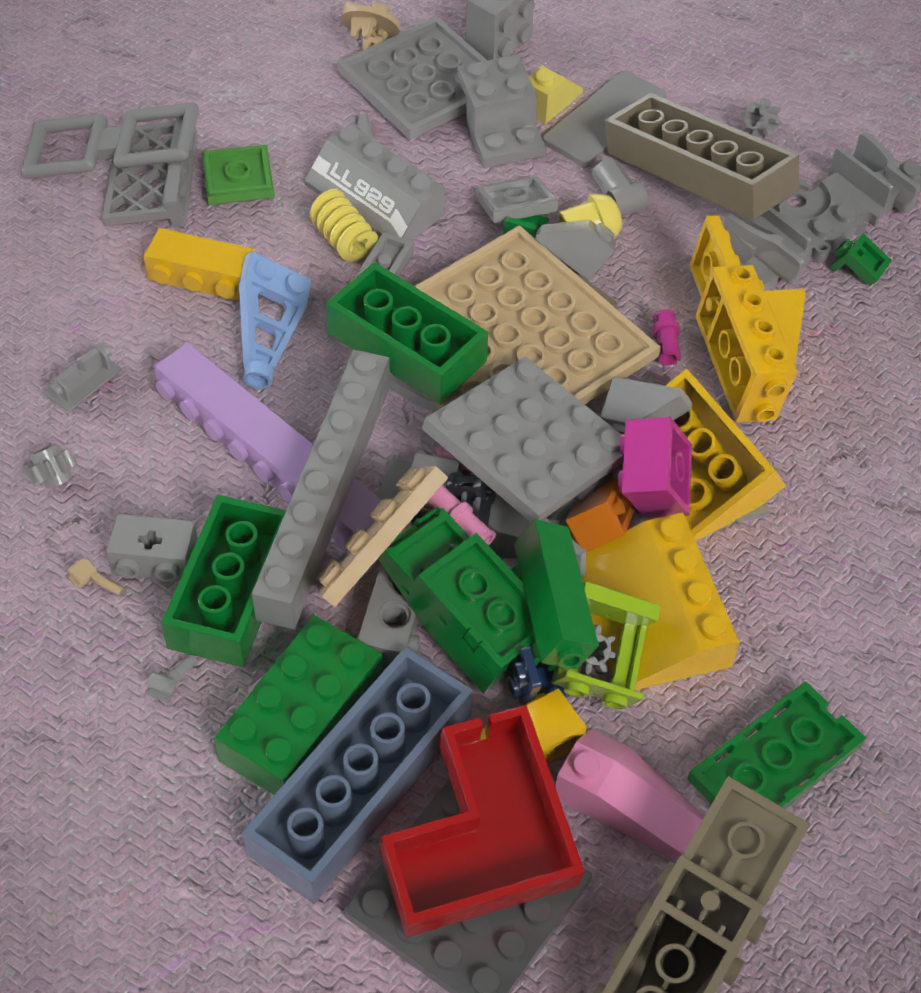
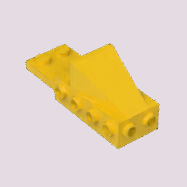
M706 216L689 264L701 296V301L695 315L735 422H767L777 420L798 373L795 363L806 292L804 288L764 291L763 281L758 278L754 266L740 265V258L734 253L730 243L729 232L724 229L720 216Z

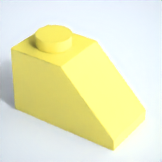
M541 66L529 76L537 94V120L545 125L583 93L581 86L544 66Z

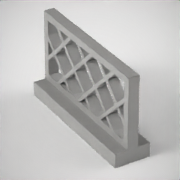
M178 117L172 122L136 126L133 138L140 137L141 139L131 145L129 153L140 152L149 144L155 147L151 151L177 148L184 117ZM196 128L189 157L185 161L134 166L126 169L117 168L112 160L102 216L105 226L170 219L173 227L186 225L198 140ZM163 134H172L162 143L156 140ZM146 166L151 169L141 178L135 175ZM159 176L165 179L155 188L149 185ZM127 180L132 181L133 184L123 192L118 189ZM142 189L148 192L138 201L131 198ZM156 199L162 202L159 208H145ZM123 203H127L130 206L123 212L114 213V210Z

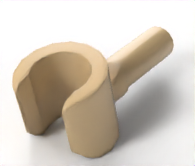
M87 559L78 560L68 569L70 573L69 580L78 588H82L91 580L94 584L118 596L124 590L123 586L98 573L95 566Z

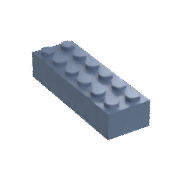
M405 646L242 831L246 855L308 901L315 904L440 754L442 728L466 722L472 715L473 690Z

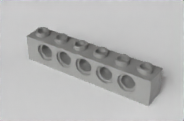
M415 453L411 469L436 466L448 477L453 472H460V461ZM447 480L443 483V486H444L445 488H446ZM426 503L407 526H413L417 518H422L432 511L433 508ZM381 564L357 640L382 653V668L386 669L405 646L418 654L420 636L416 635L418 625H424L403 594L399 593L400 590ZM397 623V624H400L401 626H399V627H390V626H388V625Z

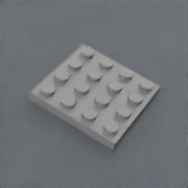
M437 16L339 61L338 72L411 140L467 113L466 95L458 78V66L487 60Z
M526 356L426 417L422 426V430L531 523L534 519L542 521L624 462V457L620 450V437L622 434Z

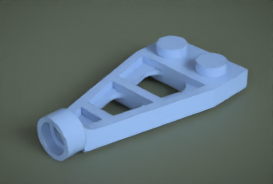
M252 250L245 256L239 282L243 365L245 369L243 381L250 387L265 389L271 386L274 369L307 307L311 279ZM258 294L285 307L284 314L279 322L259 312ZM256 327L275 335L272 349L255 342Z

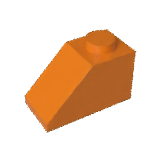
M618 477L587 496L583 501L574 505L566 518L565 526L569 527L572 540L588 552L625 536L636 508L620 492Z

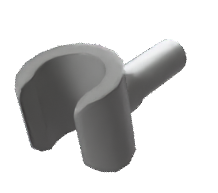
M193 655L187 657L168 676L153 672L147 680V686L151 688L147 693L148 696L162 701L170 700L175 692L177 682L197 663L196 657Z

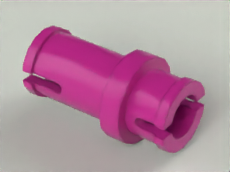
M660 310L657 312V315H653L654 325L652 326V335L661 347L658 360L662 365H675L677 361L681 360L678 342L680 325L675 321L676 315L673 311Z

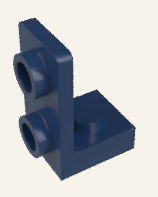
M530 647L520 649L519 656L516 662L513 663L511 674L507 676L509 690L513 699L519 698L521 706H524L528 701L535 699L536 695L540 693L547 695L558 688L566 698H569L570 695L564 692V687L551 683L554 670L549 671L547 664L541 663V661L535 665Z

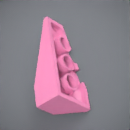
M590 729L576 741L557 775L555 787L560 802L677 861L680 855L684 854L705 817L629 746L594 729Z

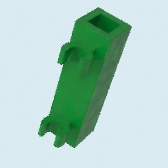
M534 519L514 543L519 564L511 569L523 581L536 638V643L531 645L530 649L535 665L541 661V663L547 664L549 671L555 670L558 666L577 670L599 644L570 530L566 526Z

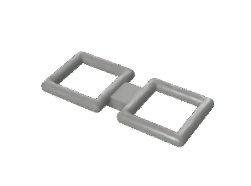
M190 102L128 110L125 113L122 126L106 127L108 119L102 113L38 121L32 133L21 173L23 177L29 179L90 172L95 169L97 160L113 159V163L117 168L185 161L189 157L199 107L196 103ZM184 117L177 148L129 153L137 122ZM92 128L84 159L38 164L46 133Z

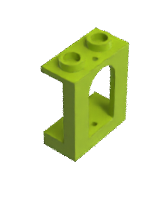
M585 581L583 585L591 614L623 624L613 676L610 683L580 674L578 669H565L558 666L553 672L551 683L564 687V692L568 695L580 698H587L590 695L603 699L602 704L606 707L623 710L627 706L642 701L644 698L643 693L635 691L647 626L658 621L661 606Z

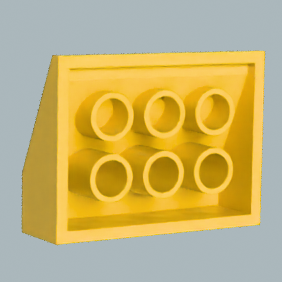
M686 368L666 386L683 389L693 403L690 411L674 421L692 444L690 515L685 516L695 541H698L759 508L785 488L786 485L772 465Z
M683 513L644 521L628 529L625 536L586 552V576L582 578L583 583L588 581L661 606L658 621L647 626L635 690L733 666L740 641ZM591 614L593 624L601 625L600 635L615 637V640L610 645L611 652L617 654L623 624ZM616 658L606 661L611 677L613 676Z

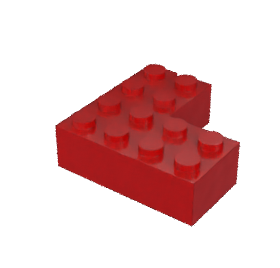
M527 705L489 715L485 730L487 739L480 740L483 729L481 717L442 728L440 749L461 814L381 837L380 852L406 938L579 886L585 871Z

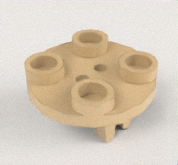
M353 2L344 3L340 16L342 25L351 31L350 35L353 39H357L359 35L363 37V50L399 34L401 23L389 13L387 5L377 2L372 3L371 6L358 5Z

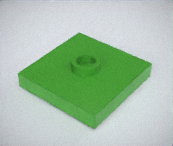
M267 145L202 151L209 205L275 198Z

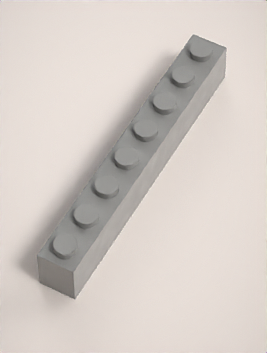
M353 349L252 592L257 621L295 630L389 391V357Z

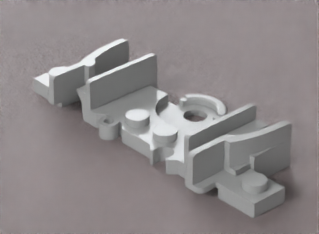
M865 131L859 135L854 156L841 147L835 149L828 177L820 182L819 187L811 190V185L807 184L806 180L799 179V190L788 198H800L805 201L806 204L804 206L793 207L787 202L788 198H786L755 220L746 218L743 215L739 219L733 213H730L725 217L724 229L729 232L731 246L734 253L743 262L741 265L754 266L758 278L763 281L764 291L776 286L779 277L787 283L793 284L800 280L802 269L809 264L811 256L816 262H826L831 249L853 235L865 233L867 226L865 222H869L876 227L878 220L892 211L893 206L904 213L916 208L918 203L916 199L918 193L921 192V166L911 158L899 165L893 155L878 140Z

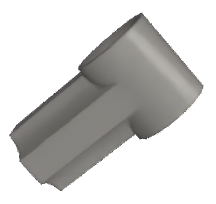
M612 157L601 159L593 167L592 177L602 192L609 195L617 203L622 217L647 209L648 199L643 184L639 181L632 182L619 161L613 160Z

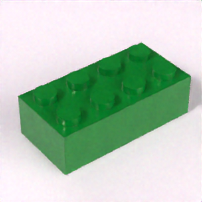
M375 262L326 303L327 328L330 335L354 350L389 357L391 374L439 405L487 362L488 331Z
M217 494L161 622L167 649L244 668L262 623L257 621L255 617L252 592L286 510Z
M313 615L214 737L219 762L275 795L383 673L382 653Z

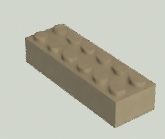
M653 93L647 94L605 120L608 154L751 220H755L799 190L798 154Z

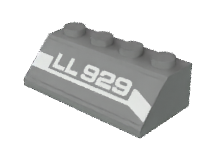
M348 124L326 139L305 178V185L319 195L329 189L341 190L345 198H348L352 206L357 209L358 214L363 216L365 222L371 226L372 231H375L379 237L383 232L412 240L444 217L445 187L352 124Z

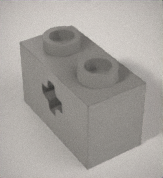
M117 514L106 552L112 574L130 579L145 577L159 579L164 582L180 581L198 540L195 522Z

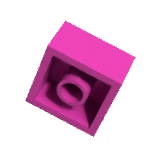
M671 417L626 420L625 434H622L620 437V450L624 457L623 470H620L618 474L620 492L645 518L665 517L678 513L689 516L692 462L691 442Z

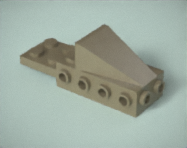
M728 776L684 854L680 855L676 864L669 861L657 881V885L662 889L654 903L646 901L638 913L633 925L639 929L631 943L623 942L614 955L610 966L615 971L607 985L599 983L593 993H718L724 982L732 986L745 964V961L740 958L745 950L743 947L747 940L755 945L767 925L768 919L761 915L811 824Z

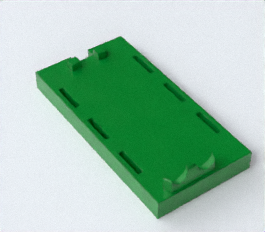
M805 681L689 771L687 780L711 805L729 776L777 805L779 804L782 808L787 809L860 749L867 737L843 715L837 719L827 711L830 703ZM786 708V710L774 718L777 713ZM758 730V732L745 741L749 735ZM729 753L725 758H723L716 764V761H718L725 754Z

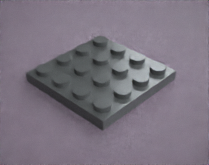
M450 779L410 828L461 814ZM382 862L346 907L344 916L450 993H511L591 882L592 873L584 868L585 873L578 887L406 938L384 862Z

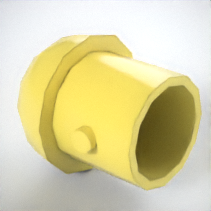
M589 194L588 202L559 212L560 223L591 220L596 225L602 223L614 233L615 237H617L622 229V216L619 207L606 194Z

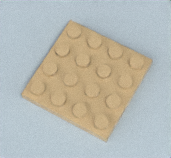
M436 466L410 468L395 485L400 490L393 499L384 498L370 513L369 516L374 521L365 531L357 528L343 544L348 551L337 562L334 558H331L319 571L317 576L320 582L317 587L321 596L333 607H336L449 477Z

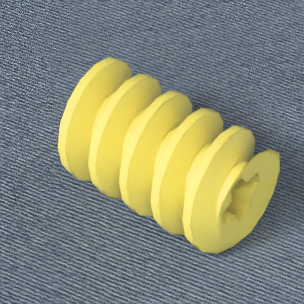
M329 189L314 201L310 211L311 221L327 241L331 243L340 257L347 262H357L368 257L378 241V235L375 231H372L371 226L365 222L363 216L358 214L357 209L352 206L348 198H345L343 192L339 189Z

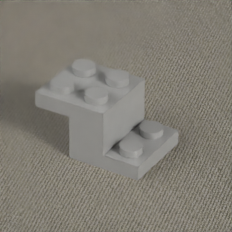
M519 54L458 66V78L466 95L467 127L483 167L488 168L545 156L546 146L536 125L537 94Z

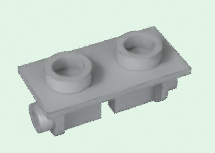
M103 343L99 346L93 345L91 350L79 359L77 366L72 365L58 377H53L51 385L48 386V389L43 394L67 412H71L122 369L108 358L112 353L107 345Z

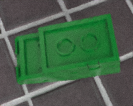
M437 506L422 518H417L414 525H409L403 529L379 556L378 560L430 635L483 694L511 672L513 663L516 662L521 648L530 647L536 643L523 582L477 532L469 537L443 507L440 509Z

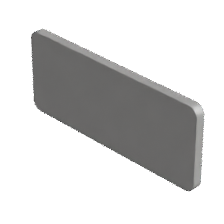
M622 71L544 135L543 141L547 147L580 166L587 167L608 150L605 123L607 118L649 93L665 99L667 94L664 90L629 71Z

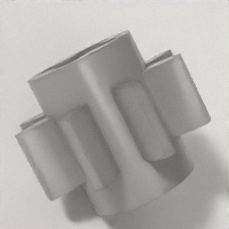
M762 98L760 105L750 101V107L745 113H741L745 122L742 129L752 132L753 136L760 139L763 137V133L773 137V131L777 126L782 125L778 116L781 108L771 106V100Z
M55 443L32 453L30 457L33 465L25 468L33 485L43 482L46 489L49 490L71 480L73 477L70 468L76 466L77 463L70 449L60 451Z
M594 625L599 646L593 652L594 657H588L582 663L581 674L583 675L590 674L592 665L600 673L607 672L605 662L617 656L616 653L611 652L610 645L615 640V637L600 635L601 625Z

